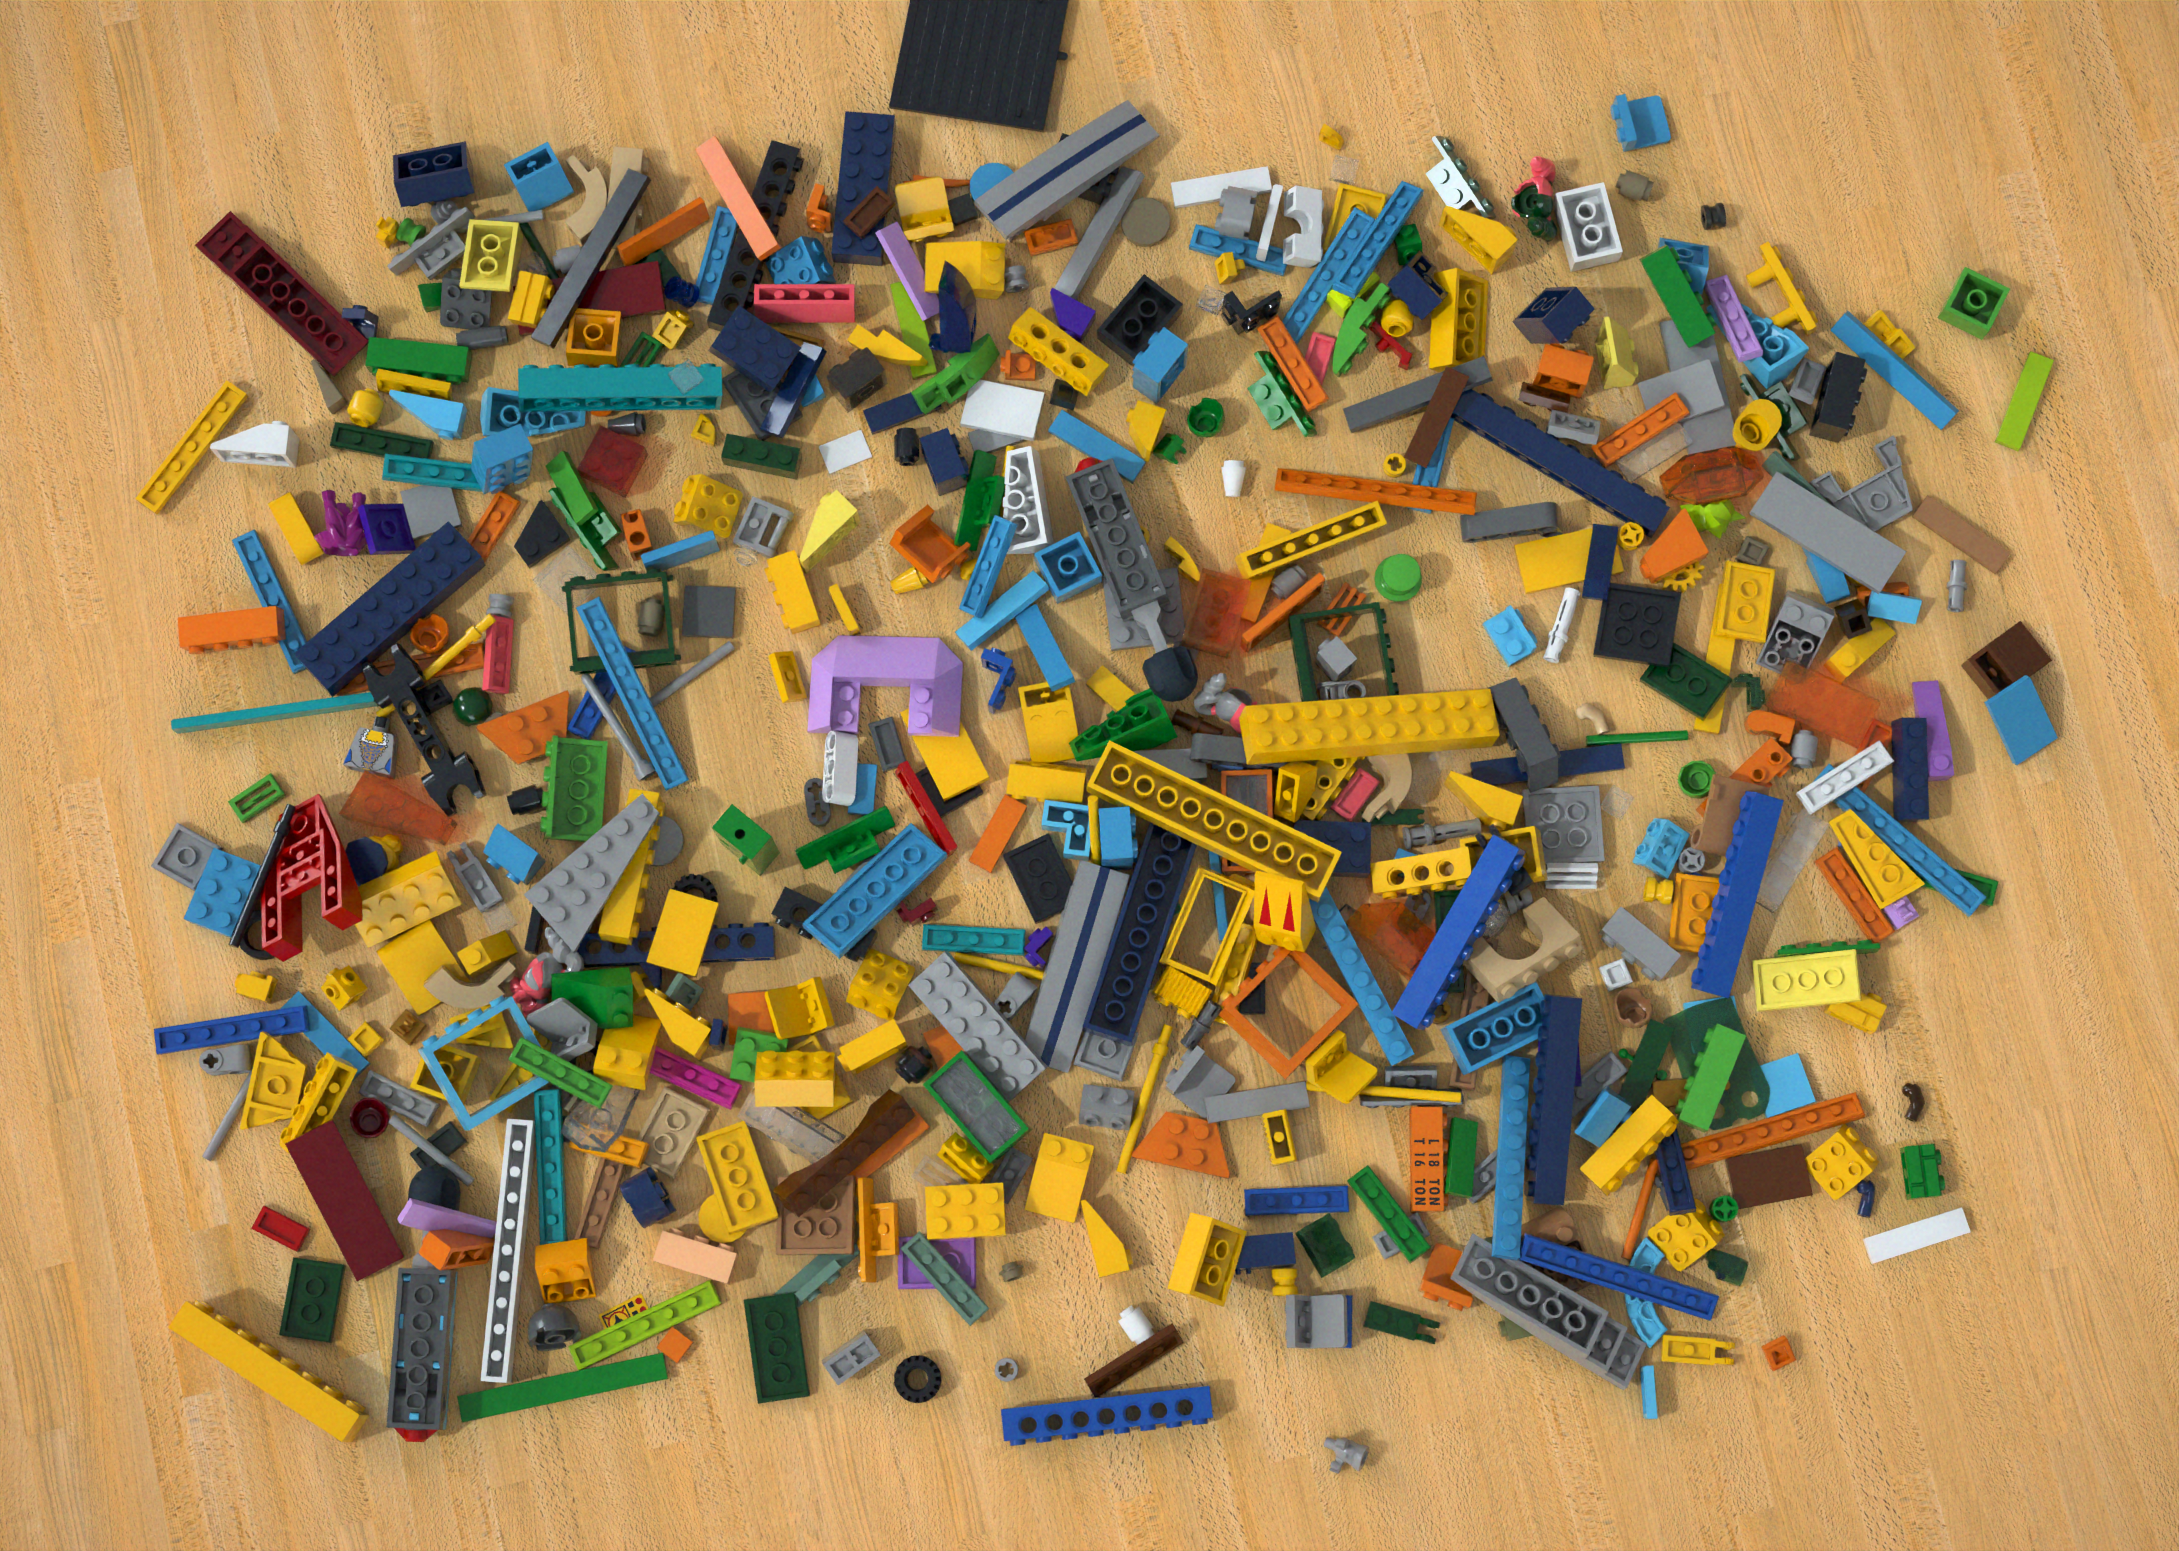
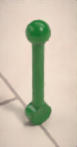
M1625 1048L1620 1049L1618 1052L1621 1058H1627L1631 1061L1634 1058ZM1657 1070L1656 1078L1660 1081L1666 1079V1071Z

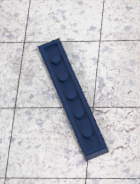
M1621 744L1560 751L1561 757L1558 758V778L1625 769ZM1516 757L1470 763L1472 778L1493 786L1528 782V775L1526 772L1521 774Z

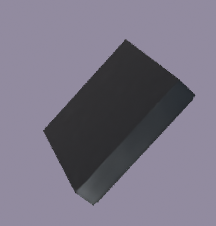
M927 767L915 773L941 818L984 794L980 785H977L944 801Z

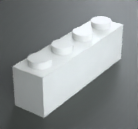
M1032 446L1007 451L1003 518L1018 524L1007 554L1036 553L1054 544L1039 452Z

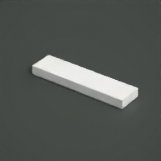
M1268 166L1172 182L1171 191L1175 209L1220 201L1223 189H1228V186L1258 191L1257 195L1271 193L1272 186Z
M1879 740L1798 791L1796 795L1811 815L1892 764L1894 760Z
M1961 1207L1865 1238L1863 1242L1870 1262L1873 1264L1970 1233L1971 1231Z

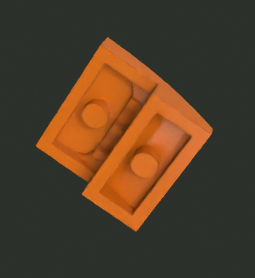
M765 992L728 994L729 1045L735 1046L738 1027L775 1033L765 999Z

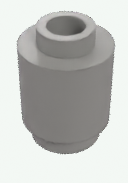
M574 245L555 250L556 255L552 256L555 270H561L562 274L568 273L583 246Z
M1294 564L1292 567L1288 566L1271 581L1273 587L1270 590L1277 599L1281 600L1283 598L1286 600L1305 584L1308 577L1297 564Z
M1799 730L1798 734H1793L1790 756L1793 758L1792 766L1804 769L1812 768V764L1816 761L1818 737L1814 736V732Z

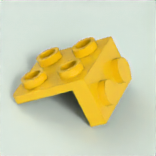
M941 176L895 186L903 232L907 240L919 242L927 236L943 237L948 235L949 232L954 231L944 181Z
M703 474L688 476L682 485L683 494L681 500L674 508L675 517L673 522L680 526L694 525L705 531L711 530L714 535L721 538L729 537L743 498L742 492Z
M870 949L850 984L846 1002L856 1008H861L875 1014L879 1018L890 1021L897 1014L901 998L914 976L915 968L875 949Z
M821 976L813 977L798 985L770 989L765 992V999L776 1036L779 1040L817 1034L835 1025Z
M1337 1030L1332 1036H1328L1323 1044L1315 1052L1311 1053L1305 1061L1307 1081L1344 1104H1349L1378 1075V1070L1375 1066L1347 1050L1346 1034L1340 1030Z
M1846 1124L1839 1127L1828 1140L1805 1158L1808 1172L1834 1200L1839 1199L1873 1172L1880 1163L1877 1160L1876 1153L1870 1147H1866L1859 1140L1858 1133Z
M1695 1198L1696 1212L1673 1216L1668 1214L1648 1230V1236L1677 1271L1684 1270L1717 1245L1725 1236L1721 1225L1716 1220H1712L1707 1214L1704 1204Z

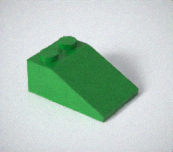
M629 967L551 974L552 1002L558 998L567 999L598 1023L597 1027L599 1028L633 1027V983Z

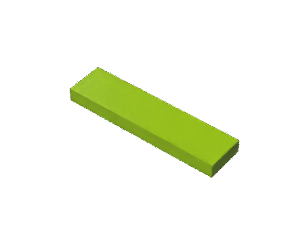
M902 282L890 284L904 344L928 361L926 366H910L912 378L918 379L937 374L925 321H922Z
M2032 351L2029 352L1995 443L2015 451L2020 450L2054 360Z

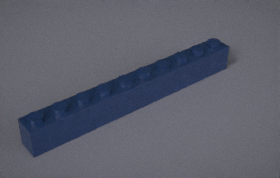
M1472 389L1462 392L1451 415L1454 421L1621 521L1639 524L1644 534L1652 538L1670 508L1666 505L1665 500L1658 496L1652 497L1644 492L1645 489L1636 483L1630 484L1623 480V476L1614 470L1608 471L1602 467V464L1597 459L1587 458L1580 454V450L1570 444L1566 446L1558 441V437L1538 429L1533 421L1519 418L1511 408L1507 406L1501 407L1494 403V399L1485 393L1479 394Z

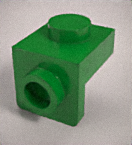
M1416 224L1403 225L1393 240L1397 250L1399 265H1405L1419 250L1422 252V241Z

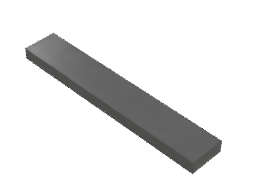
M1484 356L1453 367V369L1469 376L1462 392L1493 381ZM1444 371L1344 408L1343 411L1351 433L1428 405Z

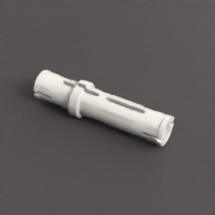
M1565 588L1552 631L1548 634L1549 643L1543 659L1548 662L1559 663L1564 643L1568 641L1567 633L1581 594L1576 589Z

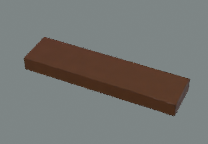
M1446 366L1404 455L1405 459L1427 468L1469 379L1468 375Z
M1172 1323L1084 1378L1094 1397L1097 1398L1184 1342Z

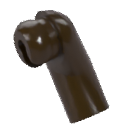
M1906 1083L1903 1086L1902 1093L1909 1097L1911 1104L1904 1117L1916 1123L1925 1105V1100L1921 1087L1917 1084Z

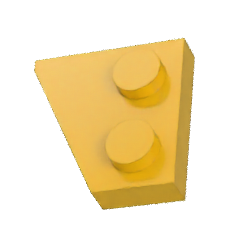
M488 1004L479 1008L484 1011L491 1007V1005ZM476 1009L449 1018L450 1023L453 1024L457 1021L459 1024L469 1020L467 1015ZM503 1012L496 1014L456 1038L458 1044L510 1050L515 1048Z

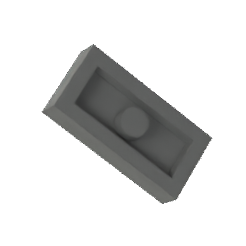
M1013 1147L1006 1153L990 1182L1004 1183L1006 1204H1009L1033 1161V1158Z

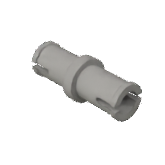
M1964 560L1950 561V581L1947 582V589L1949 590L1947 610L1950 612L1964 611V591L1967 590V583L1965 582L1967 562Z

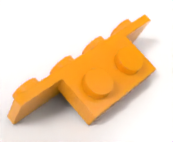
M863 1177L858 1178L856 1186V1196L859 1203L856 1219L859 1224L860 1235L857 1240V1246L860 1251L858 1273L861 1277V1282L876 1283V1256L899 1255L898 1203L874 1204L873 1179Z

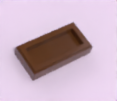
M876 186L843 220V224L862 240L896 205L895 201Z

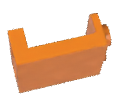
M927 504L896 529L889 544L929 581L935 583L939 578L945 579L948 577L956 564L961 566L969 557L967 552L971 544L966 542L961 547L956 546L954 540L931 520L935 510Z

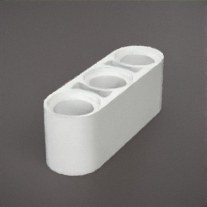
M830 731L826 737L822 789L823 801L826 803L850 806L854 802L858 759V738L854 734Z

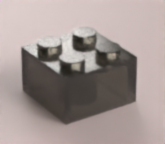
M868 347L863 350L858 349L849 356L847 362L842 365H835L830 369L829 375H827L830 391L847 413L888 384L885 369Z

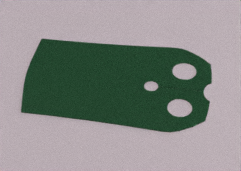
M1731 997L1692 1006L1663 1020L1664 1025L1674 1028L1670 1042L1683 1079H1687L1689 1075L1694 1076L1697 1067L1693 1064L1698 1052H1703L1707 1043L1703 1042L1708 1028L1713 1029V1026L1718 1023L1746 1035ZM1747 1036L1728 1080L1731 1085L1730 1089L1724 1090L1719 1102L1724 1106L1725 1114L1720 1119H1712L1709 1127L1712 1130L1731 1127L1732 1123L1738 1118L1750 1120L1766 1111L1770 1088ZM1746 1091H1753L1758 1096V1103L1754 1107H1746L1742 1103L1741 1098Z

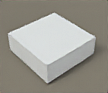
M1623 958L1598 968L1608 992L1633 982Z

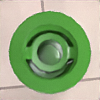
M1397 554L1384 559L1375 572V587L1384 598L1390 601L1402 602L1411 599L1417 594L1422 584L1421 571L1417 561L1406 554Z

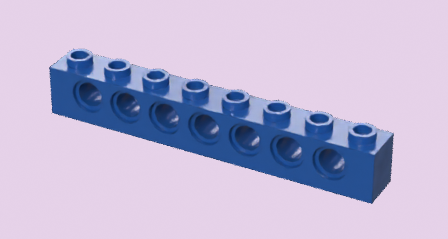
M1209 1386L1001 1409L1004 1441H1010V1446L1026 1444L1025 1439L1036 1438V1443L1051 1442V1436L1062 1435V1440L1077 1439V1433L1088 1432V1437L1103 1436V1430L1114 1429V1434L1130 1433L1129 1427L1140 1426V1431L1156 1430L1155 1424L1166 1423V1428L1182 1427L1181 1421L1192 1420V1425L1208 1424L1207 1418H1213ZM1181 1400L1191 1402L1193 1409L1189 1415L1179 1413L1178 1403ZM1155 1403H1162L1166 1406L1167 1412L1163 1418L1153 1416L1151 1410ZM1129 1406H1137L1140 1409L1141 1416L1137 1421L1127 1419L1125 1412ZM1103 1409H1111L1114 1412L1115 1419L1112 1423L1104 1424L1101 1422L1099 1415ZM1082 1411L1088 1415L1089 1422L1086 1426L1078 1427L1074 1424L1073 1418L1077 1412ZM1056 1414L1062 1418L1063 1425L1060 1429L1052 1430L1048 1427L1047 1421L1051 1415ZM1031 1417L1035 1419L1037 1427L1034 1432L1026 1433L1023 1431L1021 1424L1025 1418Z

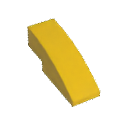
M858 324L847 339L856 349L885 362L906 366H926L928 363L922 355L884 329L876 337Z

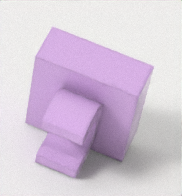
M1906 895L1882 909L1895 930L1919 916Z

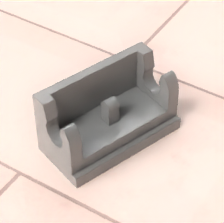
M863 1330L822 1359V1363L836 1384L840 1385L881 1354L868 1334Z

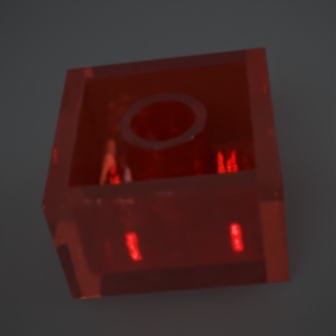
M600 425L577 470L581 477L626 498L648 457V453L644 446Z

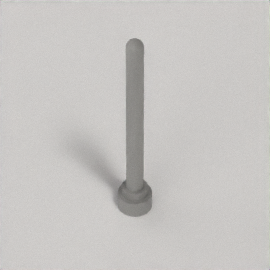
M587 673L581 676L583 684L635 766L633 768L636 778L639 782L647 779L656 772L651 762L648 763L646 759L643 760L592 677Z

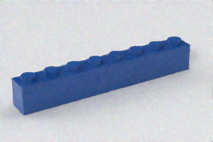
M1746 791L1745 795L1741 798L1739 805L1740 814L1733 826V839L1726 851L1727 860L1725 868L1719 876L1720 885L1718 893L1712 901L1713 911L1711 918L1705 926L1706 936L1704 943L1698 951V965L1692 973L1691 988L1729 999L1784 800L1751 791Z
M1492 835L1391 1014L1420 1030H1425L1426 1027L1428 1028L1433 1023L1435 1010L1438 1005H1442L1448 996L1447 989L1451 982L1454 983L1461 973L1459 968L1463 961L1468 960L1473 953L1474 948L1472 946L1475 940L1480 938L1485 932L1487 919L1497 911L1499 907L1498 900L1502 893H1506L1512 884L1511 877L1515 870L1518 871L1525 861L1523 856L1526 851L1501 836Z

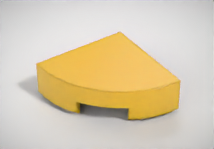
M1323 124L1319 134V141L1337 150H1341L1344 144L1341 135L1328 125Z
M700 413L691 437L715 446L716 431L714 425L706 415Z

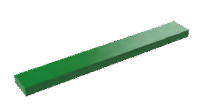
M664 1353L461 1395L457 1396L461 1420L462 1422L669 1378Z

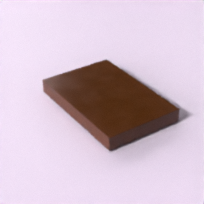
M1802 1144L1725 1159L1732 1196L1738 1204V1210L1813 1195Z

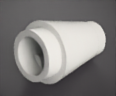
M1224 461V467H1221L1225 496L1240 497L1246 471L1244 461Z

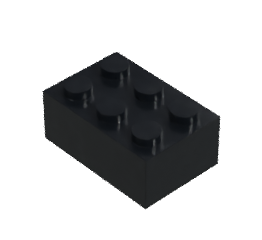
M1144 274L1098 328L1097 339L1134 367L1133 360L1140 351L1145 352L1150 346L1148 341L1156 331L1160 333L1163 327L1169 329L1182 314L1183 304Z
M1840 352L1834 354L1826 367L1810 436L1839 443L1843 436L1847 437L1849 430L1853 428L1856 415H1852L1855 406H1858L1862 394L1858 390L1861 383H1864L1867 375V369L1864 368L1866 359Z

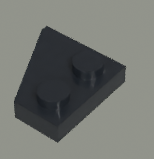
M541 500L534 509L514 548L530 569L570 541V538L543 500Z

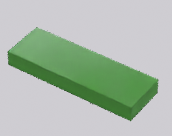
M561 451L546 465V468L575 523L582 526L598 511V508L569 453Z

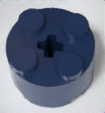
M652 1166L619 1185L625 1201L629 1203L633 1215L644 1229L677 1211L671 1199H666L669 1192L663 1182H656L658 1176Z

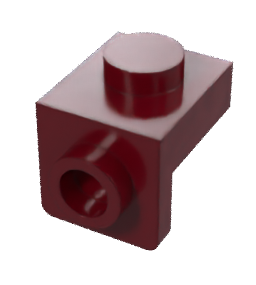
M929 898L911 911L901 901L898 904L899 909L896 911L904 923L909 921L913 927L920 921L926 923L936 916L934 912L938 909L932 898Z

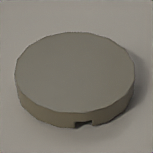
M1141 197L1130 202L1121 218V228L1131 243L1140 247H1151L1166 237L1170 228V216L1167 208L1160 201Z

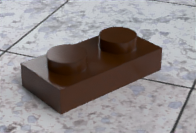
M1522 382L1518 400L1523 401L1528 406L1538 405L1546 407L1549 411L1557 410L1567 413L1571 394Z

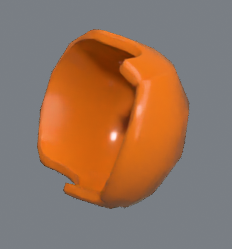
M432 613L428 618H419L411 628L410 640L419 651L435 653L448 643L449 625L445 618Z

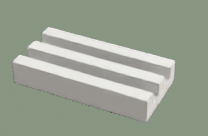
M1546 863L1548 880L1545 881V889L1597 888L1598 863Z

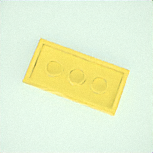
M1856 949L1752 960L1758 1012L1862 1001Z

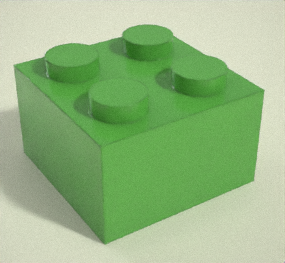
M1965 267L1959 274L1937 318L1983 340L1990 331L2010 288Z

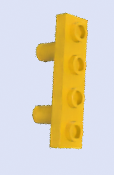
M1769 241L1760 245L1759 253L1765 265L1747 274L1746 279L1752 289L1771 278L1775 279L1789 304V308L1770 317L1773 320V324L1783 328L1796 321L1800 323L1806 336L1816 332L1817 317L1812 310L1808 311L1805 307L1804 302L1806 299L1801 289H1795L1791 282L1794 280L1793 275L1788 267L1783 268L1779 260L1782 259L1779 250L1776 246L1771 247Z

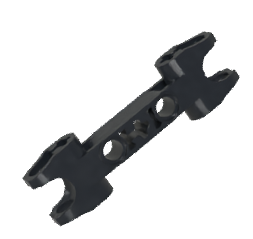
M397 643L391 647L396 664L390 675L383 676L372 662L367 661L361 666L368 688L377 704L382 709L392 703L431 769V772L421 777L424 787L445 814L451 817L457 813L452 795L458 785H466L477 799H482L487 794L480 772L471 756L466 751L456 757L417 691V688L427 683L426 677L418 663L412 659L401 644ZM413 701L416 705V711L410 715L407 711V706ZM422 725L428 727V729L425 730L426 735L421 734V731L423 730ZM436 745L441 749V755L437 759L432 755V749Z

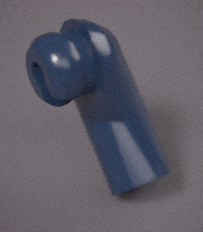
M1861 1180L1857 1184V1191L1862 1194L1857 1215L1870 1218L1875 1198V1185L1870 1180Z

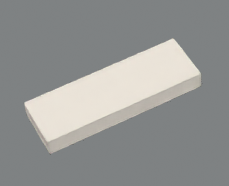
M1277 184L1273 185L1256 254L1257 260L1264 262L1283 186Z

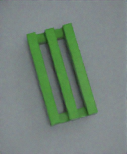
M270 773L229 800L228 803L244 824L286 796V794ZM271 782L272 786L238 808V803ZM275 790L277 791L275 794H273L272 796H270L269 798H267L266 800H264L263 802H261L245 814H242V812H244L245 810H247L248 808H250L251 806H253L254 804H256L257 802H259Z

